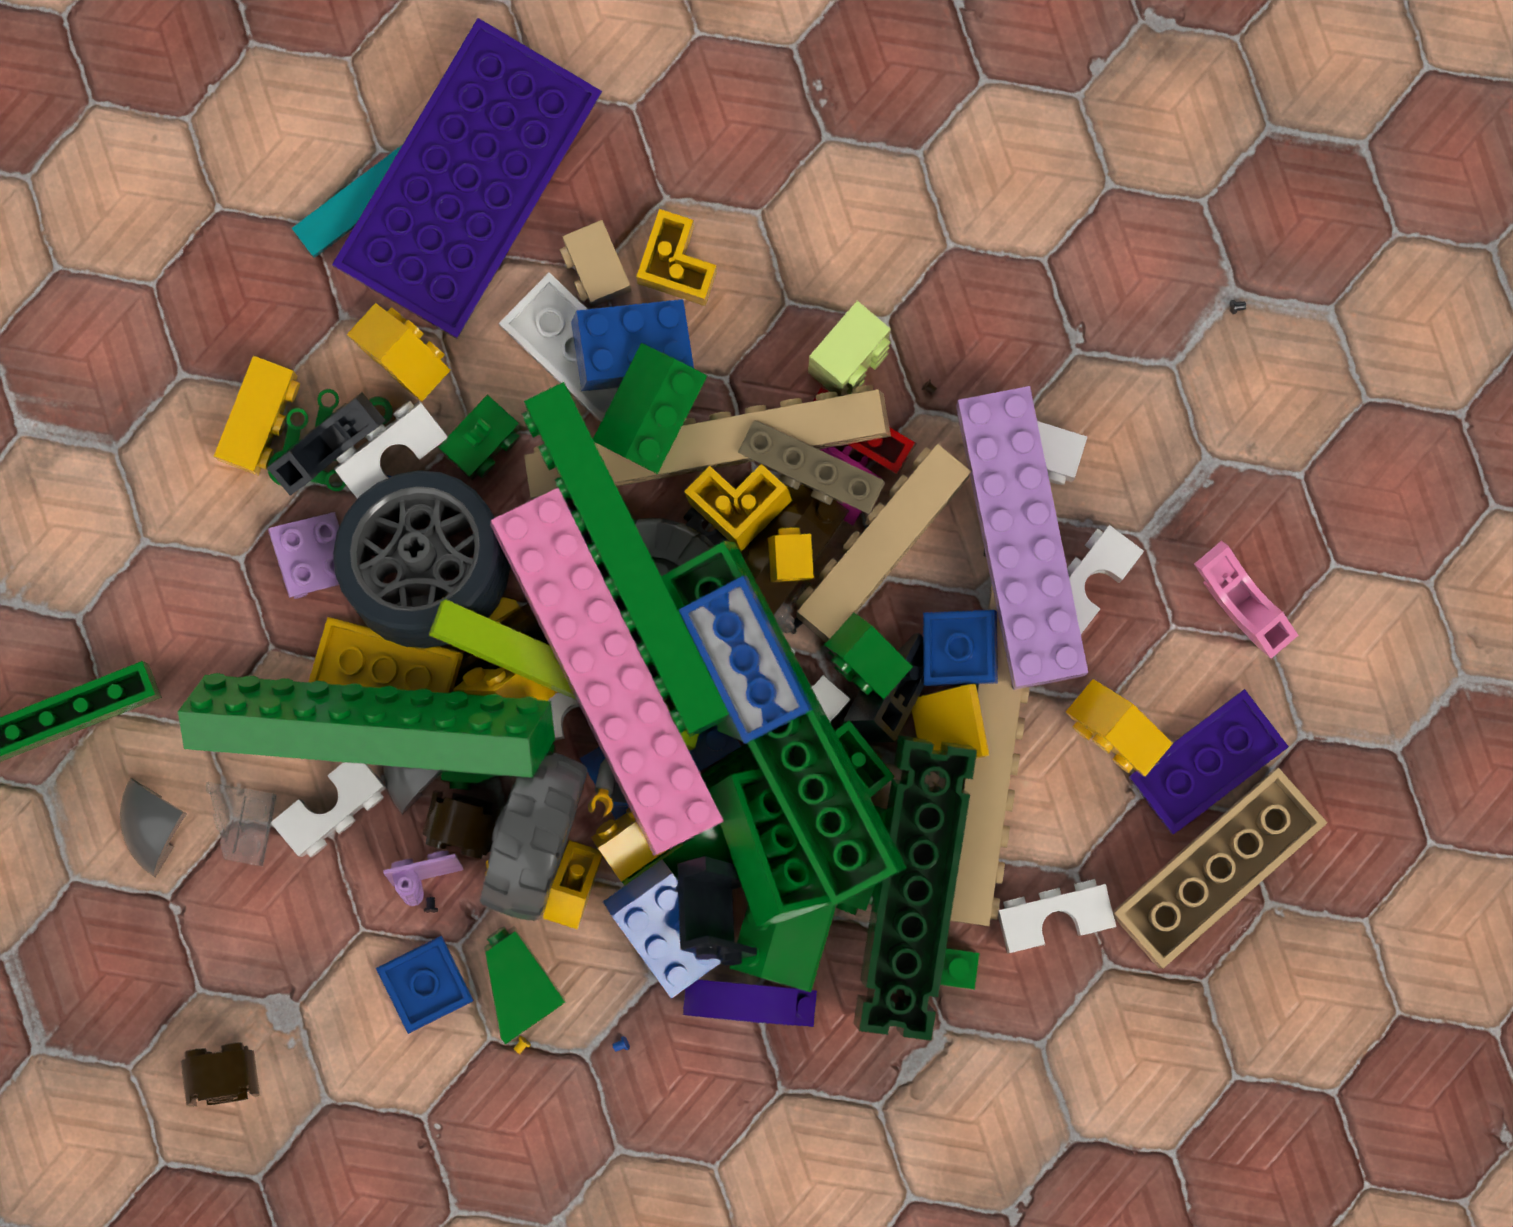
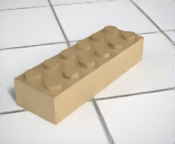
M939 444L932 451L926 447L913 462L914 465L911 467L914 470L909 478L902 475L890 489L888 496L891 500L887 505L884 506L879 503L866 518L865 524L868 525L866 530L862 534L856 530L843 545L842 551L845 555L839 562L833 558L819 574V579L822 581L815 590L809 586L797 600L796 607L799 610L797 611L796 618L826 643L853 612L857 613L968 481L972 471Z
M1276 768L1113 911L1114 918L1159 969H1163L1323 828L1327 822L1279 768Z

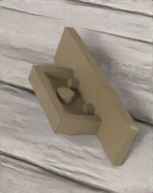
M758 421L752 422L738 451L739 454L773 469L780 474L779 480L793 489L798 490L801 484L813 490L811 497L825 504L831 505L833 500L842 504L844 502L869 515L884 486V481L881 478Z

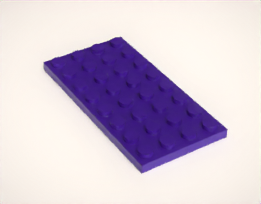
M477 18L332 266L458 339L602 94V91Z

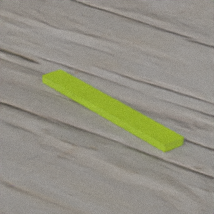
M446 599L441 601L429 633L430 636L576 700L549 645ZM670 699L664 700L669 711L675 709ZM686 731L680 733L689 751L694 749L699 734L689 738Z

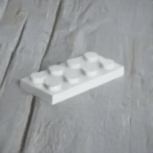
M549 272L499 322V326L559 383L564 382L569 393L601 422L618 388L581 392L571 321L577 310H586L587 308Z

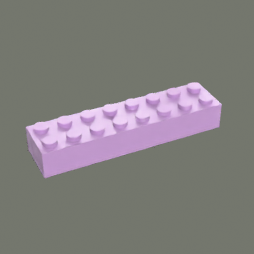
M1030 386L960 399L957 401L956 410L968 469L972 471L970 479L1013 690L1083 677L1088 674V668Z

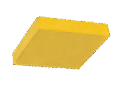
M968 684L918 697L912 709L917 738L927 739L932 742L934 750H940L942 741L972 746L977 750L976 759L989 756L976 684Z

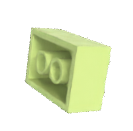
M856 301L809 356L808 373L830 392H837L838 397L852 394V388L864 384L867 369L871 366L875 370L889 354L887 351L890 349L888 346L891 343L889 340L891 328L859 301Z

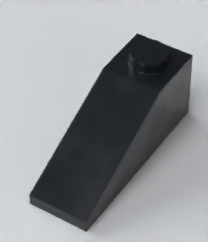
M914 633L898 650L913 666L911 670L885 699H882L873 691L866 695L860 690L844 719V722L850 720L867 743L895 742L925 686L923 636L920 633Z

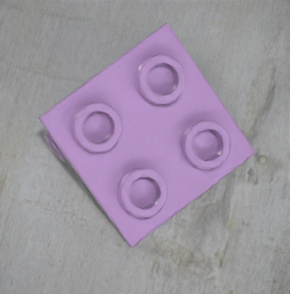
M335 512L268 528L289 598L294 597V599L307 596L310 592L339 585L335 575L333 558L336 534L339 529Z
M439 851L427 855L428 860L413 863L412 859L400 860L392 863V868L383 870L392 886H395L397 893L409 906H416L422 902L424 897L421 880L464 870L456 854L449 855V851Z

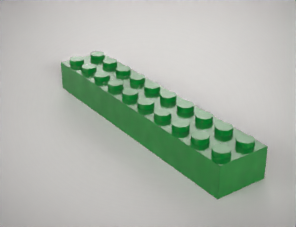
M562 382L525 400L524 403L527 411L521 413L532 438L540 436L543 444L538 446L539 452L549 471L556 468L560 476L554 479L556 486L559 488L565 503L573 502L576 510L572 511L571 515L581 535L583 536L588 533L593 542L587 545L598 569L603 566L605 567L609 576L604 578V581L614 601L621 599L625 607L620 613L630 634L637 632L642 641L637 644V648L646 666L654 665L658 676L654 677L653 680L663 700L671 699L675 709L669 712L679 733L686 731L689 738L729 719V712L565 383Z
M724 541L661 577L679 611V609L742 576H747L813 709L748 744L832 905L835 906L901 872L907 867L736 543Z
M221 673L204 675L178 710L183 747L187 750L531 778L535 775L555 740L551 701L537 700L534 697L507 698L497 694L486 696L468 695L460 691L441 693L432 692L428 689L402 690L392 686L376 688L363 687L355 683L336 685L327 684L324 681L310 683L297 682L288 678L271 680L259 679L256 676L231 677Z

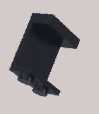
M706 856L678 863L680 950L696 954L697 959H719L720 964L732 966L742 964V959L757 955V948L734 942L732 889L742 887L735 864Z

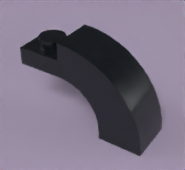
M362 392L304 435L269 465L267 469L291 496L313 480L337 457L378 428L385 419Z

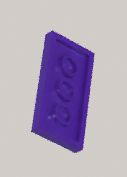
M1244 689L1173 742L1146 777L1135 771L1128 778L1169 832L1174 835L1289 746Z

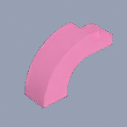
M1220 541L1194 563L1205 580L1203 582L1218 604L1242 632L1269 658L1272 659L1299 636L1283 611L1276 607L1260 591L1230 547L1223 541Z

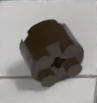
M433 791L422 833L427 837L425 844L439 849H447V846L452 845L461 847V854L473 858L482 859L483 855L487 856V853L491 852L494 842L492 837L502 807L499 806L492 811L493 803L457 793H453L452 799L442 798L444 791Z
M231 1043L222 1045V1052H207L206 1048L185 1051V1059L181 1061L186 1106H197L196 1099L198 1101L206 1100L207 1106L248 1099L247 1092L254 1097L259 1096L260 1091L254 1050H249L248 1046H243V1043Z

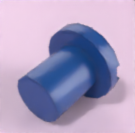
M622 1036L620 1041L612 1044L615 1052L622 1049H630L629 1042L625 1036Z

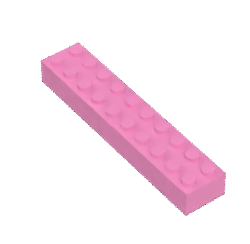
M559 488L492 519L490 526L653 855H657L723 822Z

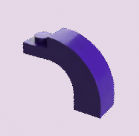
M698 979L685 989L683 1015L814 1027L817 990L808 992L797 988Z

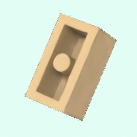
M603 220L562 236L565 247L560 248V252L567 268L575 267L579 279L574 281V285L581 301L588 299L591 307L594 308L631 292V285Z

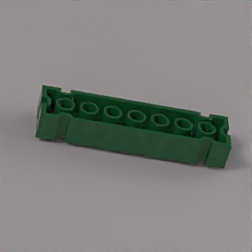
M898 735L894 765L902 769L901 780L891 779L884 826L907 868L875 885L860 981L868 988L867 996H857L853 1023L862 1032L888 1035L889 1026L896 1027L902 1037L931 1041L936 1011L928 1004L929 996H939L970 793L962 789L963 779L973 780L977 750L969 745L942 741L940 750H934V744L927 739ZM934 771L939 776V780L937 783L932 782L933 786L929 787V784L924 780L927 774L930 776V772ZM897 989H901L905 996L903 999L898 997L899 1002L895 1003L891 995L893 992L897 993Z

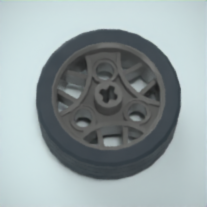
M413 471L401 473L376 483L360 495L346 512L336 534L333 551L334 569L342 593L366 625L388 641L405 647L416 648L448 645V643L429 635L441 601L446 599L489 618L498 607L506 590L510 564L490 526L491 520L495 518L493 513L474 489L460 479L440 472ZM431 520L427 528L416 530L420 522ZM471 527L474 533L453 548L448 537ZM387 533L393 534V539L384 550L378 547L379 542ZM453 570L460 571L456 579L452 581L445 580L449 572ZM398 573L393 582L383 583L388 574ZM429 595L428 605L412 607L411 597Z

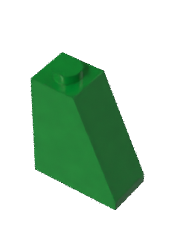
M504 926L492 933L487 938L489 944L484 947L499 1032L505 1045L566 1003L564 996L515 926L508 931Z

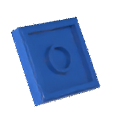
M996 610L923 613L925 686L998 684Z
M439 936L376 968L408 1034L474 1001L443 936Z

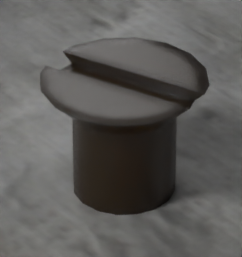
M930 379L921 390H926L932 395L937 388L931 384Z

